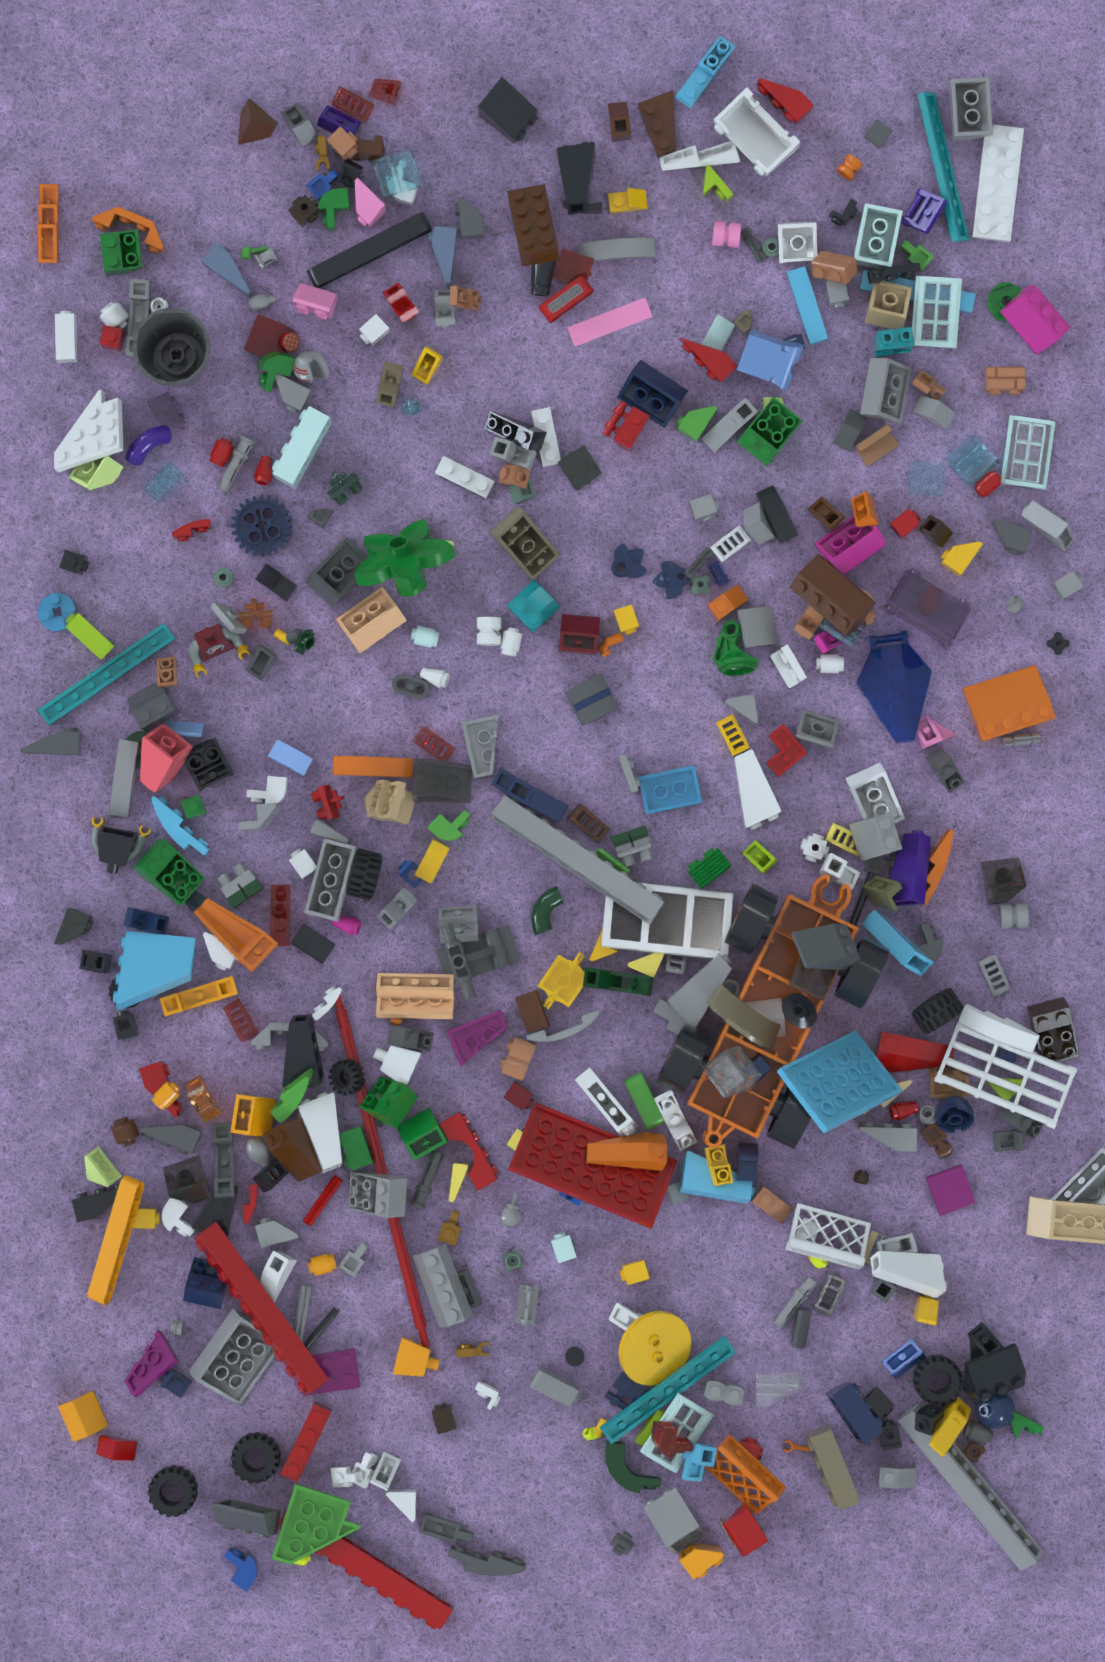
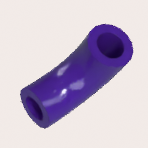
M160 425L140 434L127 450L125 455L126 461L132 465H142L145 457L152 449L170 443L172 438L170 428L167 425Z

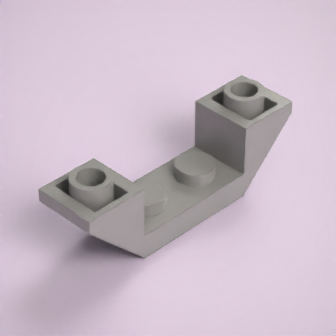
M271 1022L251 1041V1045H256V1049H267V1046L272 1045V1030H275V1034H287L289 1023ZM315 1028L319 1051H325V1047H329V1042Z

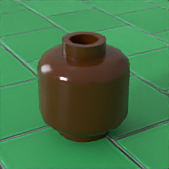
M123 1117L113 1122L114 1125L111 1131L117 1144H124L127 1147L136 1143L135 1139L139 1136V1131L133 1119Z

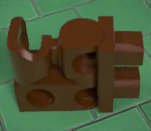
M375 135L374 140H361L359 137H356L358 139L356 141L358 145L357 153L349 160L364 161L365 158H368L371 164L375 166L381 165L384 162L385 154L383 136ZM333 149V152H335V156L341 157V156Z

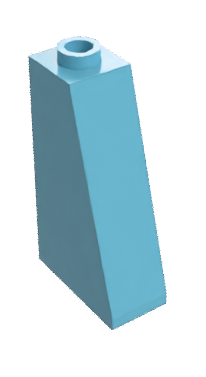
M874 909L867 915L862 923L864 927L885 948L889 949V952L904 967L922 976L933 964V961L883 914Z
M690 1151L684 1154L679 1193L747 1204L754 1197L755 1187H752L753 1182L737 1181V1173L731 1171L733 1183L714 1186L707 1159Z

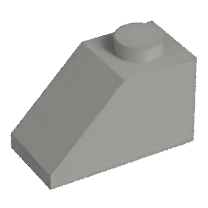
M276 374L275 379L283 402L287 406L286 409L295 414L297 411L302 413L312 394L311 390Z
M270 1217L260 1219L259 1223L255 1225L261 1248L299 1238V1232L276 1219L270 1220Z
M878 1464L877 1485L878 1487L897 1489L915 1487L917 1467Z

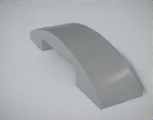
M620 238L578 244L580 264L595 263L602 260L656 257L654 238Z
M130 279V308L125 356H133L134 334L139 324L149 315L150 280Z
M599 1010L581 1015L582 1024L549 1036L546 1035L543 1029L526 1035L527 1040L549 1042L570 1037L590 1025L600 1014Z

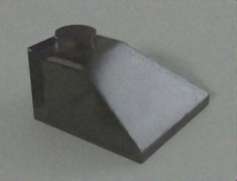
M1019 857L981 862L984 892L988 905L1007 903L1026 887Z
M199 1155L163 1167L169 1198L196 1203L212 1197L210 1185Z

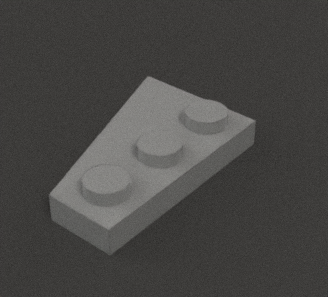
M499 714L461 722L474 779L493 775Z

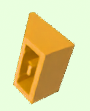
M236 1094L230 1133L264 1137L263 1133L272 1129L274 1116L270 1112L276 1104V1099Z
M694 1542L678 1554L679 1561L693 1580L697 1577L700 1579L708 1573L707 1569L712 1565L714 1567L718 1566L725 1556L721 1546Z

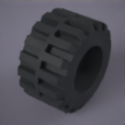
M361 848L357 850L346 890L347 895L370 901L378 882L383 860L382 854Z
M947 988L920 1004L913 1010L911 1015L922 1032L928 1034L958 1016L963 1011L964 1006L952 988Z
M930 1355L929 1358H923V1361L916 1365L917 1369H914L913 1372L914 1388L918 1395L925 1402H929L932 1405L937 1404L938 1406H942V1404L947 1405L950 1404L951 1400H956L957 1394L960 1395V1389L963 1387V1375L959 1367L950 1358L943 1357L942 1355ZM937 1369L946 1371L949 1376L947 1386L940 1391L931 1390L927 1385L928 1375Z
M260 1432L248 1433L240 1438L234 1446L231 1455L232 1469H235L234 1473L236 1476L239 1475L242 1481L247 1480L250 1484L252 1482L259 1484L262 1481H267L274 1475L280 1464L281 1452L278 1449V1444H275L272 1437L269 1438L268 1434H260ZM257 1447L266 1453L267 1462L262 1468H252L246 1463L244 1456L249 1448Z
M171 1465V1467L167 1466L159 1470L152 1478L148 1486L149 1503L153 1504L152 1508L154 1510L157 1509L159 1511L158 1514H166V1517H178L180 1514L183 1515L190 1510L198 1495V1483L195 1482V1476L190 1474L191 1471L188 1469L187 1471L184 1470L182 1466L176 1467V1465ZM176 1481L181 1484L184 1489L183 1498L177 1502L167 1500L162 1493L164 1483Z

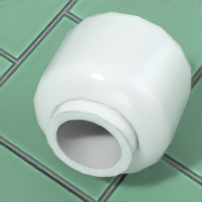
M110 302L100 311L102 313L100 319L106 326L122 329L128 324L126 320L129 314L118 302Z

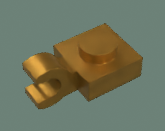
M318 136V142H315L316 154H320V158L316 162V169L319 172L320 165L324 163L329 171L331 166L328 161L326 136Z
M452 1210L449 1223L443 1221L437 1241L456 1246L461 1226L456 1225L460 1212Z
M483 1341L478 1347H472L471 1343L460 1344V1347L456 1348V1357H487L490 1355V1352H483L482 1347L488 1346L489 1342Z

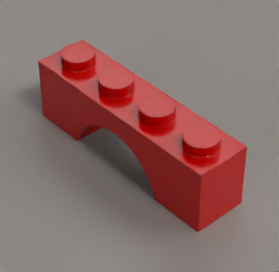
M459 1111L440 1122L439 1125L448 1140L463 1141L472 1149L474 1165L468 1175L478 1191L498 1179L496 1175L499 1172L494 1163L490 1165L487 1158L490 1156L485 1147L480 1148L477 1142L480 1139L475 1130L471 1132L468 1127L470 1121L466 1114L461 1115Z
M316 1401L314 1402L280 1475L298 1483L333 1409Z

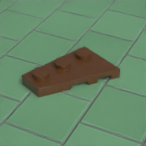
M673 90L638 103V108L658 158L676 151Z

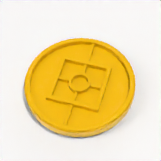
M653 1311L640 1316L626 1329L620 1341L618 1356L623 1371L636 1383L648 1386L658 1385L687 1362L691 1351L690 1331L678 1316L667 1311Z

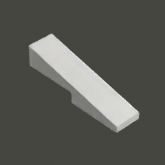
M731 141L701 151H697L695 145L659 157L662 171L740 162L737 147Z

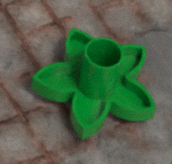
M421 519L405 527L398 536L390 534L364 536V545L368 558L357 567L354 575L358 586L377 585L393 578L398 594L410 597L421 593L427 586L423 569L440 566L456 556L452 544L445 540L431 538L425 519Z

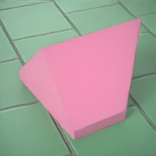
M929 715L911 722L922 749L957 735L932 720Z

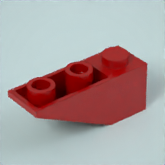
M761 78L757 80L758 91L763 96L767 95L771 99V104L777 110L780 108L785 113L784 117L788 122H794L797 125L813 109L814 104L801 91Z
M682 337L679 339L683 343L681 347L688 354L692 353L695 358L693 360L701 368L704 366L707 370L706 375L713 381L716 379L722 382L737 367L733 360L721 350Z
M163 1061L139 1068L144 1087L153 1096L167 1081L169 1082L167 1075H170V1070ZM174 1101L166 1108L175 1118L179 1117V1112L182 1111L179 1101Z

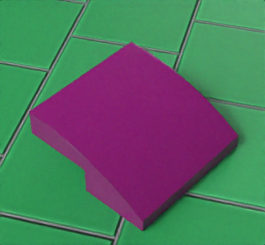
M962 1164L926 1177L939 1216L976 1203Z

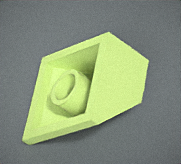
M109 456L76 466L68 478L92 490L114 483L119 477L123 466Z

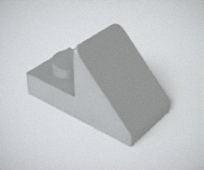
M914 1233L877 1241L879 1251L918 1252Z

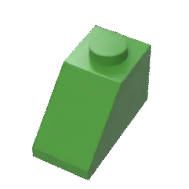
M711 406L689 411L686 416L682 414L677 422V425H679L677 431L697 443L718 408Z

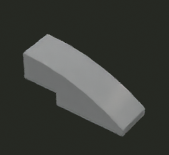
M662 998L659 999L653 1012L669 1021L666 1026L667 1029L679 1034L683 1025L688 1023L670 1003Z

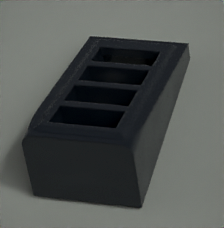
M276 1158L253 1177V1180L262 1192H267L274 1188L289 1173L286 1168L283 1170Z

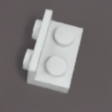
M788 644L771 654L770 657L788 688L807 678Z

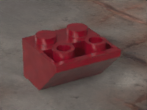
M562 614L558 652L597 656L600 617Z

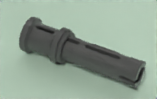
M432 1151L420 1184H417L415 1187L416 1192L413 1200H410V1204L422 1209L426 1208L425 1203L428 1195L432 1193V1182L444 1154Z

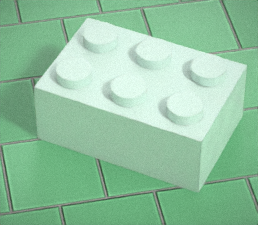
M865 203L853 256L856 258L857 265L875 269L892 266L903 211Z

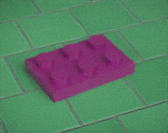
M355 1349L312 1355L329 1380L308 1395L361 1387Z

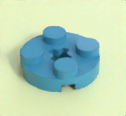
M51 593L49 596H46L41 601L38 609V617L41 623L47 629L55 632L66 630L65 625L67 622L65 620L71 613H77L74 601L62 593ZM61 607L62 616L54 617V608L58 609Z

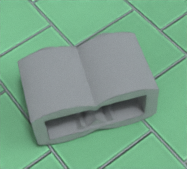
M714 1378L706 1379L703 1391L706 1398L713 1401L724 1400L730 1405H742L745 1393L744 1388L736 1383L725 1384L721 1380Z

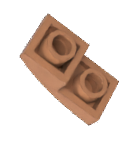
M450 286V306L470 311H479L481 296L478 291L463 289L459 286Z
M176 657L156 659L158 688L177 685Z

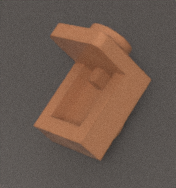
M503 464L499 473L498 483L525 489L529 480L530 470L517 465Z

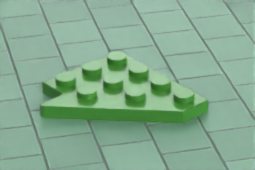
M295 1483L271 1559L290 1565L360 1529L361 1524L345 1520L351 1501Z

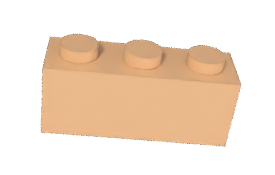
M383 586L336 619L359 653L368 649L407 621Z

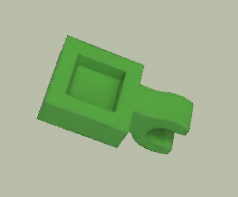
M907 240L899 247L904 253L910 255L907 259L910 264L920 263V272L924 270L934 257L920 244L915 248Z

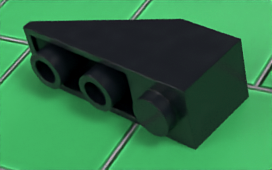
M493 411L489 412L484 428L527 450H541L547 433L531 424Z
M119 1184L113 1185L114 1189L106 1190V1187L96 1189L95 1194L88 1195L87 1192L76 1194L72 1204L77 1222L97 1218L115 1201Z

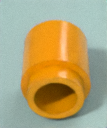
M167 1081L154 1094L155 1097L152 1101L161 1110L165 1107L168 1108L181 1095L179 1092L180 1087L173 1081L171 1083Z
M326 1253L311 1257V1262H308L310 1274L314 1273L315 1276L333 1272L332 1270L337 1269L333 1254L328 1255Z

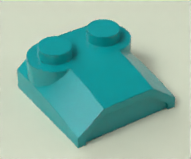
M535 580L528 584L506 606L532 633L540 628L560 608L557 602Z

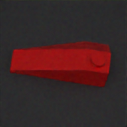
M880 1031L875 1056L886 1070L891 1073L941 1067L949 1045ZM954 1048L951 1049V1052L949 1054V1058L953 1059L954 1057Z

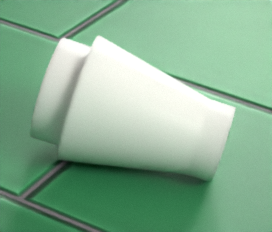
M423 668L420 678L438 688H446L450 673H446V670Z

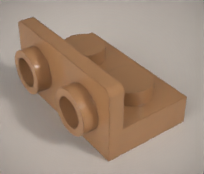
M940 1067L928 1069L930 1098L969 1096L967 1092L944 1083L935 1082V1076ZM953 1067L944 1068L943 1075L969 1085L968 1073Z

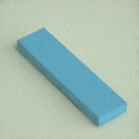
M806 267L788 271V280L809 345L828 340Z

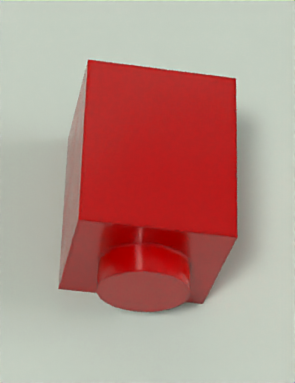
M104 325L99 344L103 348L121 352L125 332L123 329Z
M908 508L894 519L889 526L901 540L920 525V517L914 510L910 511Z

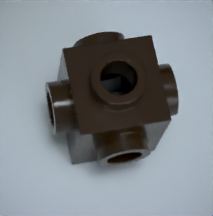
M299 196L293 201V206L288 209L289 214L302 228L308 222L311 224L318 218V203L313 197Z

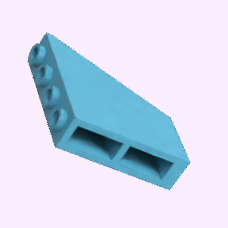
M126 931V937H122L121 948L124 951L123 955L119 956L118 966L121 967V971L116 975L118 991H114L113 1002L116 1003L118 1010H122L191 981L196 951V938Z

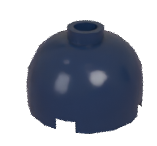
M960 1096L944 1098L936 1107L935 1119L937 1126L942 1131L948 1133H955V1130L961 1129V1132L967 1130L974 1123V1111L971 1104Z
M1008 1393L996 1395L986 1402L976 1404L975 1414L978 1420L988 1428H1004L1014 1418V1415H1012L1013 1409H1015L1014 1402Z

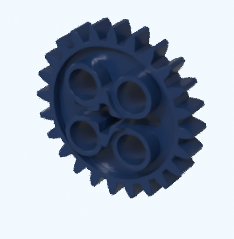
M262 494L259 500L253 496L252 502L246 498V505L240 503L239 505L242 509H235L234 511L238 516L232 517L236 523L230 525L232 528H236L231 533L232 535H238L234 541H241L239 547L242 549L246 546V553L253 550V556L260 552L261 557L264 556V552L271 556V550L278 553V546L284 549L285 547L282 542L289 543L286 535H292V532L288 531V529L293 527L292 524L288 523L292 520V517H286L289 510H282L285 505L283 503L277 505V498L271 502L270 495L264 500ZM256 510H260L261 519L264 524H267L264 526L267 542H264L261 529L257 528L260 523ZM272 510L274 515L272 518L266 519L264 518V512ZM248 515H254L255 521L252 524L245 522V518ZM277 528L279 530L278 535L270 537V529ZM253 533H259L260 539L257 542H251L250 536Z

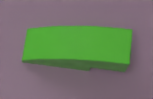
M312 1068L282 1090L279 1096L281 1100L274 1105L270 1112L280 1124L293 1113L302 1100L312 1079L314 1071Z

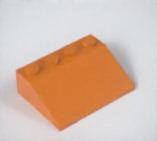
M1036 665L963 688L980 743L1056 718Z

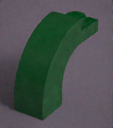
M585 967L583 986L651 996L654 977Z
M606 1440V1464L611 1476L619 1485L635 1493H640L641 1486L648 1490H656V1487H660V1477L639 1475L627 1467L624 1460L625 1442L615 1441L611 1444Z

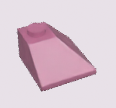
M357 178L355 180L357 220L362 226L365 227L367 225L371 229L387 213L385 204Z

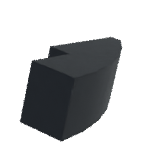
M774 485L757 492L756 495L763 506L779 544L797 537L798 533Z

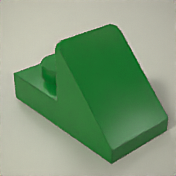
M1013 1410L1012 1415H1014L1010 1426L1016 1439L1023 1426H1025L1024 1430L1033 1435L1035 1432L1042 1433L1044 1427L1041 1424Z

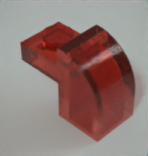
M653 1421L652 1442L665 1456L673 1458L674 1452L685 1453V1451L693 1450V1443L687 1437H677L678 1428L672 1422Z

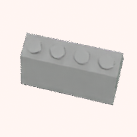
M324 838L304 913L336 922L339 921L358 847Z
M446 1243L412 1255L439 1328L464 1322L474 1316Z

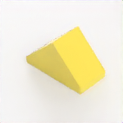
M653 953L627 964L628 967L654 977L664 954Z

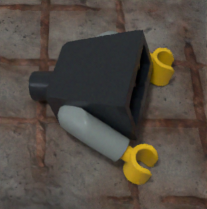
M93 817L92 824L95 827L92 829L91 845L95 854L99 856V861L108 863L107 872L117 874L119 866H126L128 862L134 861L142 852L146 842L145 837L150 835L151 829L149 827L147 833H142L143 825H141L139 828L140 836H138L136 832L105 827V820L102 817L101 822L96 824V817Z

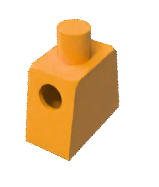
M402 1336L393 1374L423 1377L426 1368L438 1370L440 1359L429 1357L430 1347H423L422 1344Z

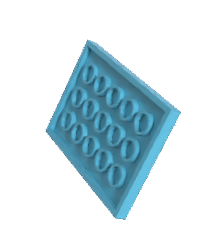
M856 1030L781 1067L777 1071L824 1134L899 1095L903 1091Z

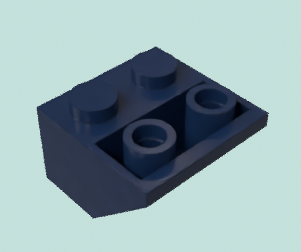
M194 1257L185 1285L183 1301L221 1309L227 1284L219 1279L218 1271L215 1267H211L207 1260Z

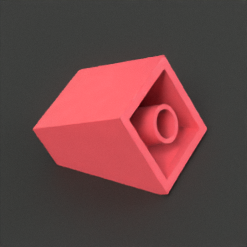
M164 723L142 738L140 782L156 793L176 778L193 746Z

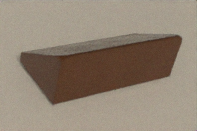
M537 990L515 998L528 1033L550 1026Z

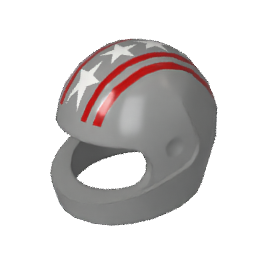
M317 350L303 352L294 361V374L303 382L311 383L315 379L324 380L329 377L327 364L321 353Z

